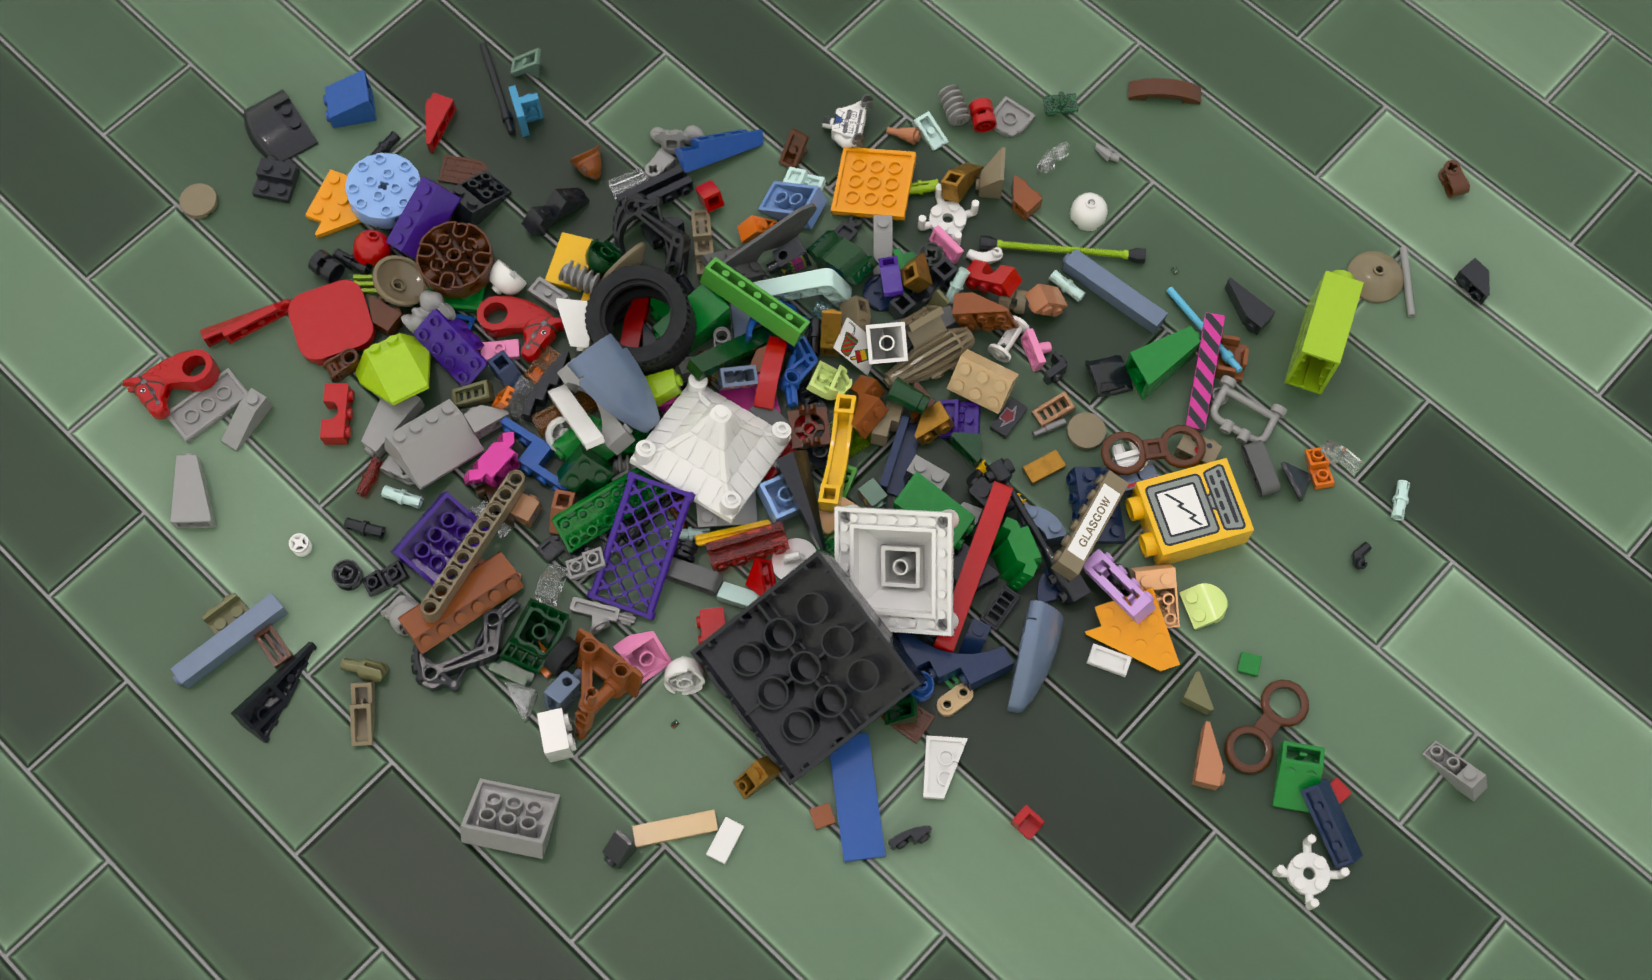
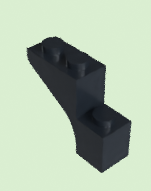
M579 187L554 189L544 206L531 207L521 224L532 236L545 235L556 221L584 207L590 199Z

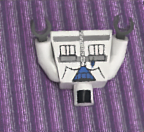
M865 94L861 101L836 109L835 118L824 117L822 127L832 129V140L842 148H861L863 146L861 141H865L862 135L866 121L865 108L871 109L873 107L871 102L873 97L871 95Z

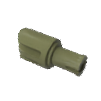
M344 657L341 661L340 669L357 673L359 678L380 683L388 673L389 666L386 663L364 658L361 661Z

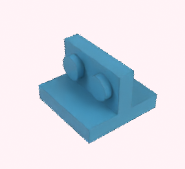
M516 85L510 86L508 88L522 136L525 137L530 135L527 123L544 118L537 93L519 97Z

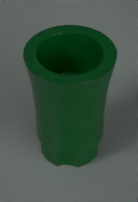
M897 376L885 401L923 414L931 397L924 395L923 392L907 384Z

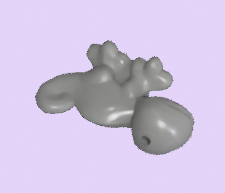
M695 125L688 126L684 131L679 129L663 130L660 127L653 128L650 131L652 140L661 144L662 147L660 149L665 150L671 155H676V148L686 147L684 144L692 146L691 138L705 136L702 129Z

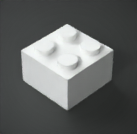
M562 708L537 713L544 754L549 762L574 757L573 751L577 750L575 739L572 733L569 732L573 728L568 713L564 714Z

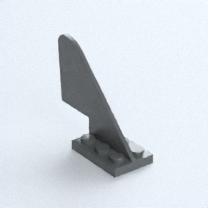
M813 203L802 206L745 246L705 254L702 256L701 262L706 267L716 257L750 281L763 279L766 273L757 262L762 252L779 248L797 237L815 213L817 207Z

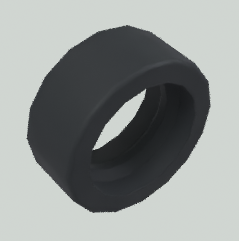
M565 637L548 654L544 667L555 676H559L576 660L580 645L571 637Z

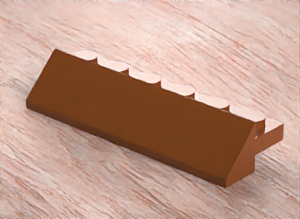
M498 552L472 569L438 621L429 623L424 620L420 609L421 603L398 617V620L419 652L423 654L524 586L517 576V571L501 552ZM440 592L437 595L444 596L446 592ZM430 608L426 612L432 613L435 609Z

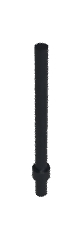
M482 42L480 43V48L502 112V121L506 124L508 133L514 134L516 131L512 122V113L508 110L487 43Z

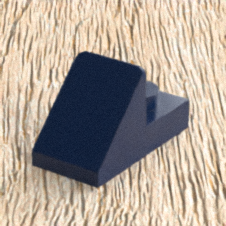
M972 619L958 654L981 653L991 626Z

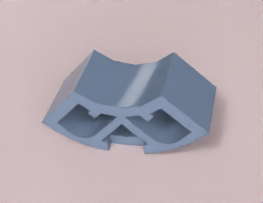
M1024 505L1048 546L1061 544V541L1067 534L1059 519L1041 507ZM1017 511L1020 528L1027 526Z

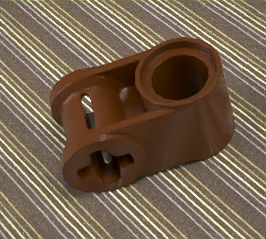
M1448 160L1438 172V178L1444 187L1446 195L1449 198L1468 193L1470 191V184L1460 164L1455 160Z
M348 348L336 356L327 359L322 366L330 374V380L333 383H337L356 371L361 357L354 349Z

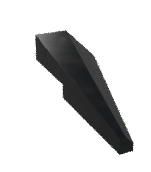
M807 449L793 451L776 459L773 465L792 497L791 502L818 550H825V539Z
M308 642L231 712L232 716L243 728L264 743L270 740L269 736L273 728L277 726L278 718L283 708L287 707L300 681L299 677L303 669L307 668L308 660L313 650L317 648L313 642Z

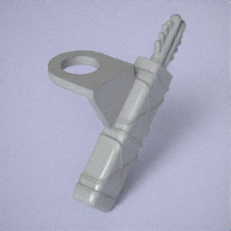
M573 597L570 605L572 612L592 617L590 630L593 635L610 627V622L617 623L619 620L621 624L629 626L635 624L637 619L633 613L627 611L621 613L620 608L578 597Z

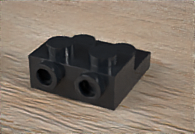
M267 156V159L261 158L256 171L258 178L252 192L253 196L290 203L300 174L297 164L290 159H286L284 162L278 161L273 156Z

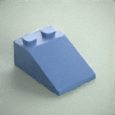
M774 181L760 204L758 211L775 219L782 220L798 208L813 203L817 209L804 226V229H812L828 200L819 186Z

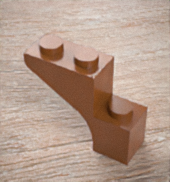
M861 375L850 388L858 399L851 424L860 437L866 439L889 410L880 399L885 391L877 379Z

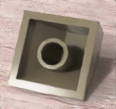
M1002 147L981 171L980 179L976 178L975 190H979L978 197L1001 199L1006 147Z

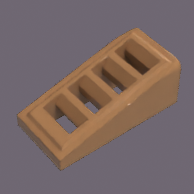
M1064 391L1034 409L1032 413L1041 427L1073 412L1076 408ZM1063 400L1067 407L1063 408L1060 401ZM1055 404H1057V406H1058L1059 409L1061 410V411H1059L1058 413H1057L1056 409H1055L1054 406H1053V405H1055ZM1050 407L1051 411L1054 414L1053 416H1050V414L1046 410L1047 408ZM1041 411H1043L1047 417L1045 421L1040 415Z

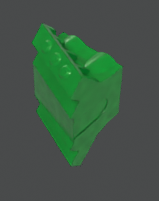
M1006 517L999 526L989 557L995 561L1000 574L999 578L1007 581L1006 586L1011 590L1018 592L1034 576L1036 570L1040 568L1039 563L1042 562V556L1029 527L1020 528L1016 520Z

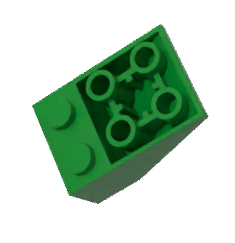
M1283 741L1278 746L1272 807L1310 813L1300 790L1321 781L1325 756L1324 747Z

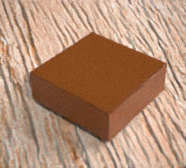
M829 803L809 809L816 830L836 824Z

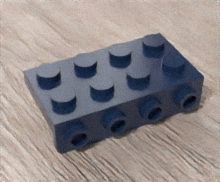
M1074 467L1068 472L1066 483L1069 485L1070 491L1069 502L1072 504V521L1078 520L1080 516L1078 511L1083 504H1087L1088 499L1086 497L1092 489L1096 488L1095 481L1100 474L1104 475L1109 471L1107 467ZM1120 501L1096 544H1123L1126 541Z

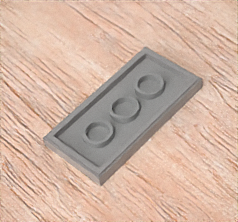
M227 368L219 374L218 381L211 388L202 392L195 391L171 408L167 418L184 440L190 443L237 409L240 401L248 391L230 369Z

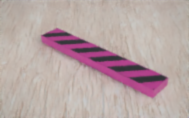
M1207 312L1203 322L1201 342L1185 425L1199 430H1205L1225 320V315Z

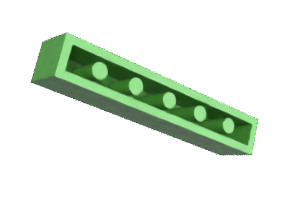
M714 257L705 267L700 283L794 347L804 336L810 324L809 320L718 258Z

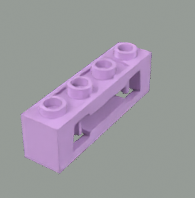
M1098 549L1086 560L1083 566L1085 573L1139 624L1156 609L1153 603L1155 599L1147 590L1143 592L1138 581L1135 578L1130 579L1127 576V571L1121 565L1116 566L1113 563L1115 560L1108 552L1104 554ZM1107 568L1111 571L1113 577L1131 593L1127 597L1129 604L1124 595L1106 579L1110 575Z

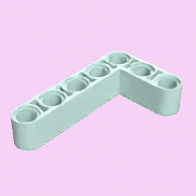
M830 268L753 282L776 299H782L783 301L822 294L834 306L839 308V304L852 297V287L837 272Z

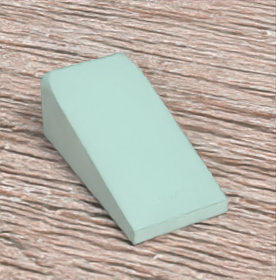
M929 111L911 123L913 127H918L919 131H921V137L933 151L949 142Z

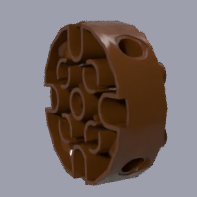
M447 221L429 230L422 237L416 254V264L425 285L433 292H439L443 297L449 299L465 298L478 293L489 283L490 271L495 263V255L487 235L476 225L457 223V221Z

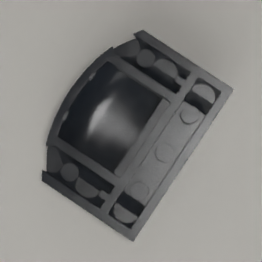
M283 89L244 110V124L248 137L254 147L265 158L273 156L278 161L284 162L286 159H292L318 144L311 130Z

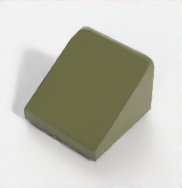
M938 289L928 305L946 307L950 306V301Z

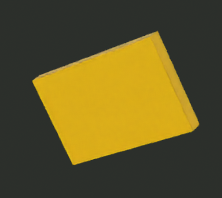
M562 232L545 280L557 287L582 292V290L577 289V286L572 287L570 284H565L564 280L559 281L558 276L562 267L571 260L574 261L573 267L580 263V270L586 266L587 273L589 272L590 268L586 263L585 253L592 239Z

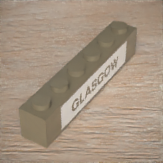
M1110 470L1104 475L1100 474L1095 481L1096 488L1092 489L1086 497L1088 499L1087 504H1083L1078 511L1080 515L1078 520L1075 519L1069 527L1071 530L1070 534H1067L1061 541V545H1063L1061 550H1057L1052 557L1054 562L1051 569L1069 581H1072L1079 575L1129 484Z

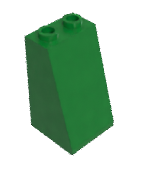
M703 284L687 296L694 310L697 323L695 342L692 344V349L689 353L711 339L715 329L718 327L727 328L731 325L730 307L718 294ZM670 312L653 326V335L656 340L666 331L670 321Z
M1192 325L1129 353L1125 366L1142 400L1146 399L1194 358L1201 338L1199 333L1194 331Z
M917 471L893 504V509L940 512L947 509L954 510L959 516V523L954 528V551L961 549L965 542L963 538L966 534L970 535L976 527V524H974L975 516Z

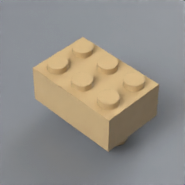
M967 349L960 356L947 389L999 414L1005 407L1019 374Z

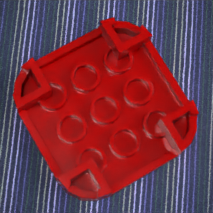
M340 280L303 292L295 296L288 307L290 322L299 350L306 360L319 366L323 365L327 359L336 356L348 348H352L355 351L362 349L364 352L374 341L375 336H377L365 295L360 286L354 281Z

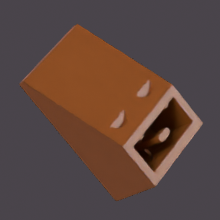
M973 292L954 293L952 315L960 327H967L971 332L975 330L992 331L993 329L1011 330L1012 328H1018V324L1008 308Z

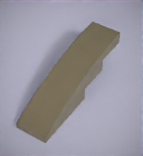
M705 209L691 211L698 279H701L705 269L704 264L701 262L702 256L714 253L710 213Z

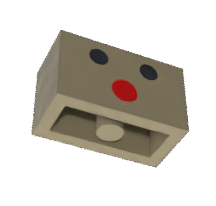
M1184 434L1174 455L1183 460H1188L1196 455L1197 444L1191 436ZM1203 437L1206 443V453L1202 461L1196 466L1215 461L1222 446L1213 439Z

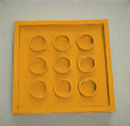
M844 147L831 206V214L855 215L856 217L873 218V215H892V220L905 221L917 157L916 152Z

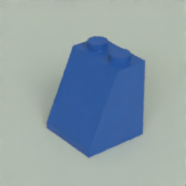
M360 70L325 87L326 95H323V100L328 108L325 111L327 122L330 121L333 128L377 121L373 90L365 70Z

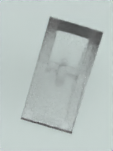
M509 681L506 682L505 685L524 723L529 722L538 697L536 689Z

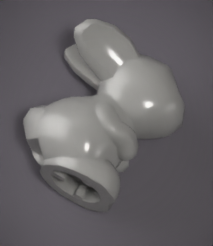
M426 290L420 295V307L413 308L411 310L412 314L401 316V320L414 334V331L432 310L438 309L448 320H454L456 313L449 304L445 303L443 296L439 292Z

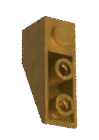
M966 162L950 169L941 180L942 199L960 203L984 167Z
M835 309L822 310L820 356L839 357L840 355L833 347L841 332L842 311Z

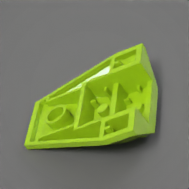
M402 333L391 335L386 340L373 344L364 350L355 375L361 386L394 406L429 389L431 353L414 336Z

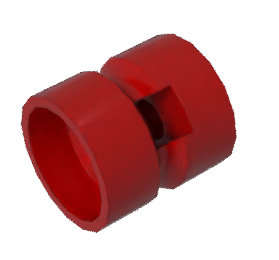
M978 98L969 104L968 108L972 117L973 128L976 132H988L997 126L990 99Z

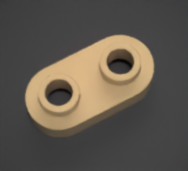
M962 683L956 685L938 699L936 705L938 713L944 717L952 716L971 702L973 690L970 691L967 685L963 686ZM964 690L967 692V695L961 696L959 692ZM949 702L951 707L945 708L943 704Z

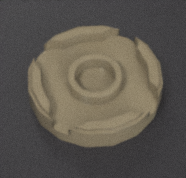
M193 184L182 192L179 198L180 207L190 218H205L216 210L218 196L214 189L207 184Z
M1089 412L1079 413L1069 421L1067 435L1071 444L1076 448L1090 450L1099 447L1104 441L1106 427L1102 419L1096 414Z

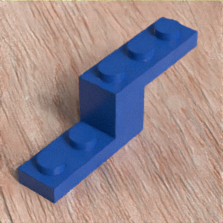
M505 416L500 422L503 432H514V436L519 439L518 441L523 446L528 447L518 459L521 467L520 470L528 476L530 474L535 476L540 484L544 486L546 484L552 487L553 492L556 489L572 492L558 483L556 475L544 468L555 454L548 443Z

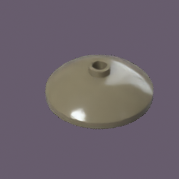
M641 242L631 248L605 273L602 279L619 268L641 265L646 250L645 244Z
M1363 252L1351 261L1347 269L1354 276L1355 280L1364 282L1360 298L1367 302L1384 303L1390 301L1398 295L1403 287L1404 278L1401 266L1393 257L1383 252Z
M391 255L382 258L373 269V285L383 299L391 304L402 307L414 306L420 303V295L423 291L427 290V286L415 261L404 256Z

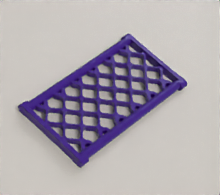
M628 471L626 477L628 480L603 552L606 567L597 571L587 597L643 616L648 620H654L656 615L655 609L691 501H694L696 494L646 478L633 471ZM638 479L647 482L648 485L639 489L635 481ZM654 485L667 490L665 493L658 496L655 492ZM650 487L654 498L645 502L641 492ZM672 492L684 495V500L676 502ZM638 494L642 504L633 508L628 503L630 496ZM669 494L673 503L671 506L663 508L660 498ZM656 500L660 511L652 515L647 505ZM645 507L648 517L639 521L635 511ZM675 507L679 511L677 520L669 521L666 510ZM632 513L635 524L626 527L622 522L624 514ZM662 513L666 519V524L657 527L653 518ZM650 519L654 529L645 534L641 523ZM637 525L641 531V536L633 540L629 534V529ZM669 526L673 531L671 538L663 540L659 530ZM626 532L629 542L620 546L616 541L618 533ZM656 532L660 542L650 546L647 536ZM643 538L647 544V549L639 553L635 542ZM632 545L635 555L626 559L622 549ZM662 545L666 550L664 558L657 559L653 549ZM619 551L623 561L614 565L610 560L612 552ZM650 551L653 562L645 566L641 555ZM637 557L641 568L633 572L628 562ZM625 564L629 574L620 578L616 568ZM656 564L660 569L658 577L650 578L647 567ZM613 570L617 579L608 584L603 579L605 572ZM643 570L647 581L639 585L634 575ZM630 576L635 586L626 591L622 580ZM618 582L622 588V594L614 597L610 586ZM649 583L654 588L652 595L644 597L640 587ZM607 589L610 599L598 595L599 590ZM637 589L641 599L631 603L628 593ZM624 595L628 601V606L616 602V599ZM643 602L647 610L644 612L634 608V606Z

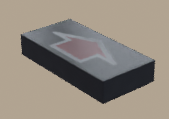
M1012 397L990 425V429L1006 439L1026 413L1028 407Z

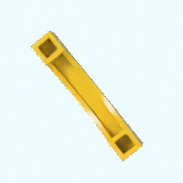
M837 394L830 449L818 498L820 511L834 512V507L841 506L854 430L851 423L857 407V397L855 395Z

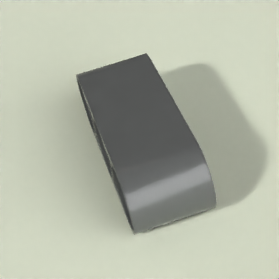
M1259 440L1242 445L1241 453L1259 497L1280 492V483L1264 443Z
M675 557L672 558L666 576L668 581L713 596L717 594L723 579V575L716 571Z

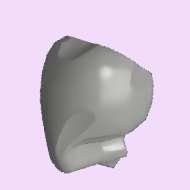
M399 595L387 608L380 612L382 617L389 620L392 628L398 634L409 636L399 622L398 617L420 603L408 596Z

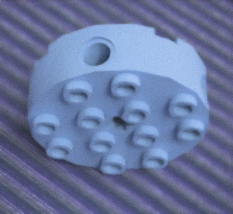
M377 153L365 157L354 165L347 176L345 189L352 212L366 225L379 227V229L394 228L419 184L420 177L418 170L413 164L397 154Z

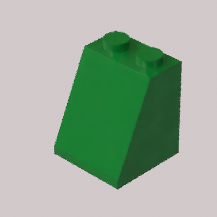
M587 414L601 433L602 420ZM570 427L552 446L556 449L555 454L562 461H566L580 445L581 441ZM605 443L590 448L607 460L616 455Z

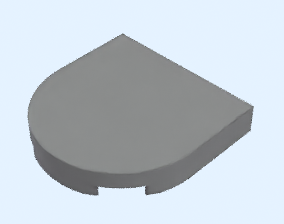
M1007 96L1004 97L993 111L997 121V126L994 130L1005 137H1015L1022 134L1035 119V114Z

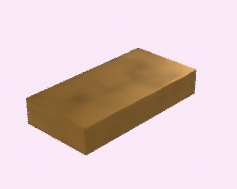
M1054 450L1027 464L1022 470L1030 483L1034 485L1066 468V464L1058 451Z

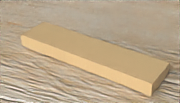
M709 810L632 826L635 846L638 848L717 832L718 825L715 810Z

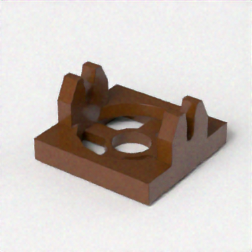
M810 404L809 407L805 408L804 405L798 407V410L788 411L793 450L830 446L831 436L826 406L816 408V405ZM811 414L819 417L823 424L816 425L812 422ZM805 415L806 422L801 427H795L797 420ZM807 424L814 425L815 431L812 434H807L804 431V427ZM824 430L820 438L814 437L817 431ZM803 433L808 438L801 440L796 434Z

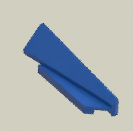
M739 129L691 138L692 146L676 148L675 153L683 171L687 173L763 145V130L747 132V129Z

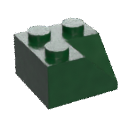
M582 443L557 471L558 483L575 493L597 491L604 487L614 475L613 464L593 450H586Z

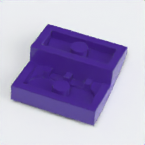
M959 399L940 400L955 426L948 433L939 435V438L950 439L953 432L980 434L981 405L975 402H960Z

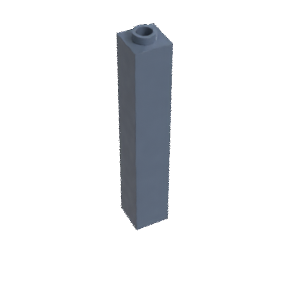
M1077 249L1064 257L1062 271L1152 334H1155L1165 322L1168 314L1166 311Z
M270 593L170 668L175 674L172 676L173 680L179 686L184 685L189 689L254 640L255 634L270 624H275L287 615L288 612L279 600Z

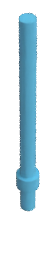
M1169 287L1166 292L1202 332L1203 322L1175 289ZM1220 342L1219 353L1221 354V359L1232 368H1236V373L1241 372L1243 368L1234 359V354L1227 350Z

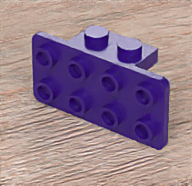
M434 309L414 331V337L430 351L432 356L461 386L471 384L488 365L487 360L478 352L485 345L481 342L479 336L474 334L467 324L459 318L449 321L438 309Z

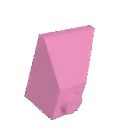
M654 631L629 635L613 646L617 655L622 656L627 663L641 671L644 675L642 684L666 668L672 661Z

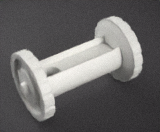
M1017 316L1013 317L1018 324V328L1006 330L997 344H990L987 348L990 355L1001 362L1007 363L1010 361L1011 355L1009 350L1018 336L1023 334L1026 329H1030L1029 325Z

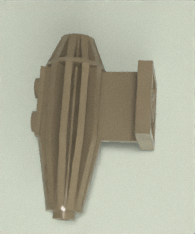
M927 305L899 321L905 322V331L913 349L908 352V361L897 362L884 374L883 382L885 386L890 389L897 376L907 384L912 385L914 382H921L927 379H939L944 376L945 371L949 369L954 370L960 356L967 349L970 350L975 344L972 332L967 327L947 329L940 316L944 314L941 306Z

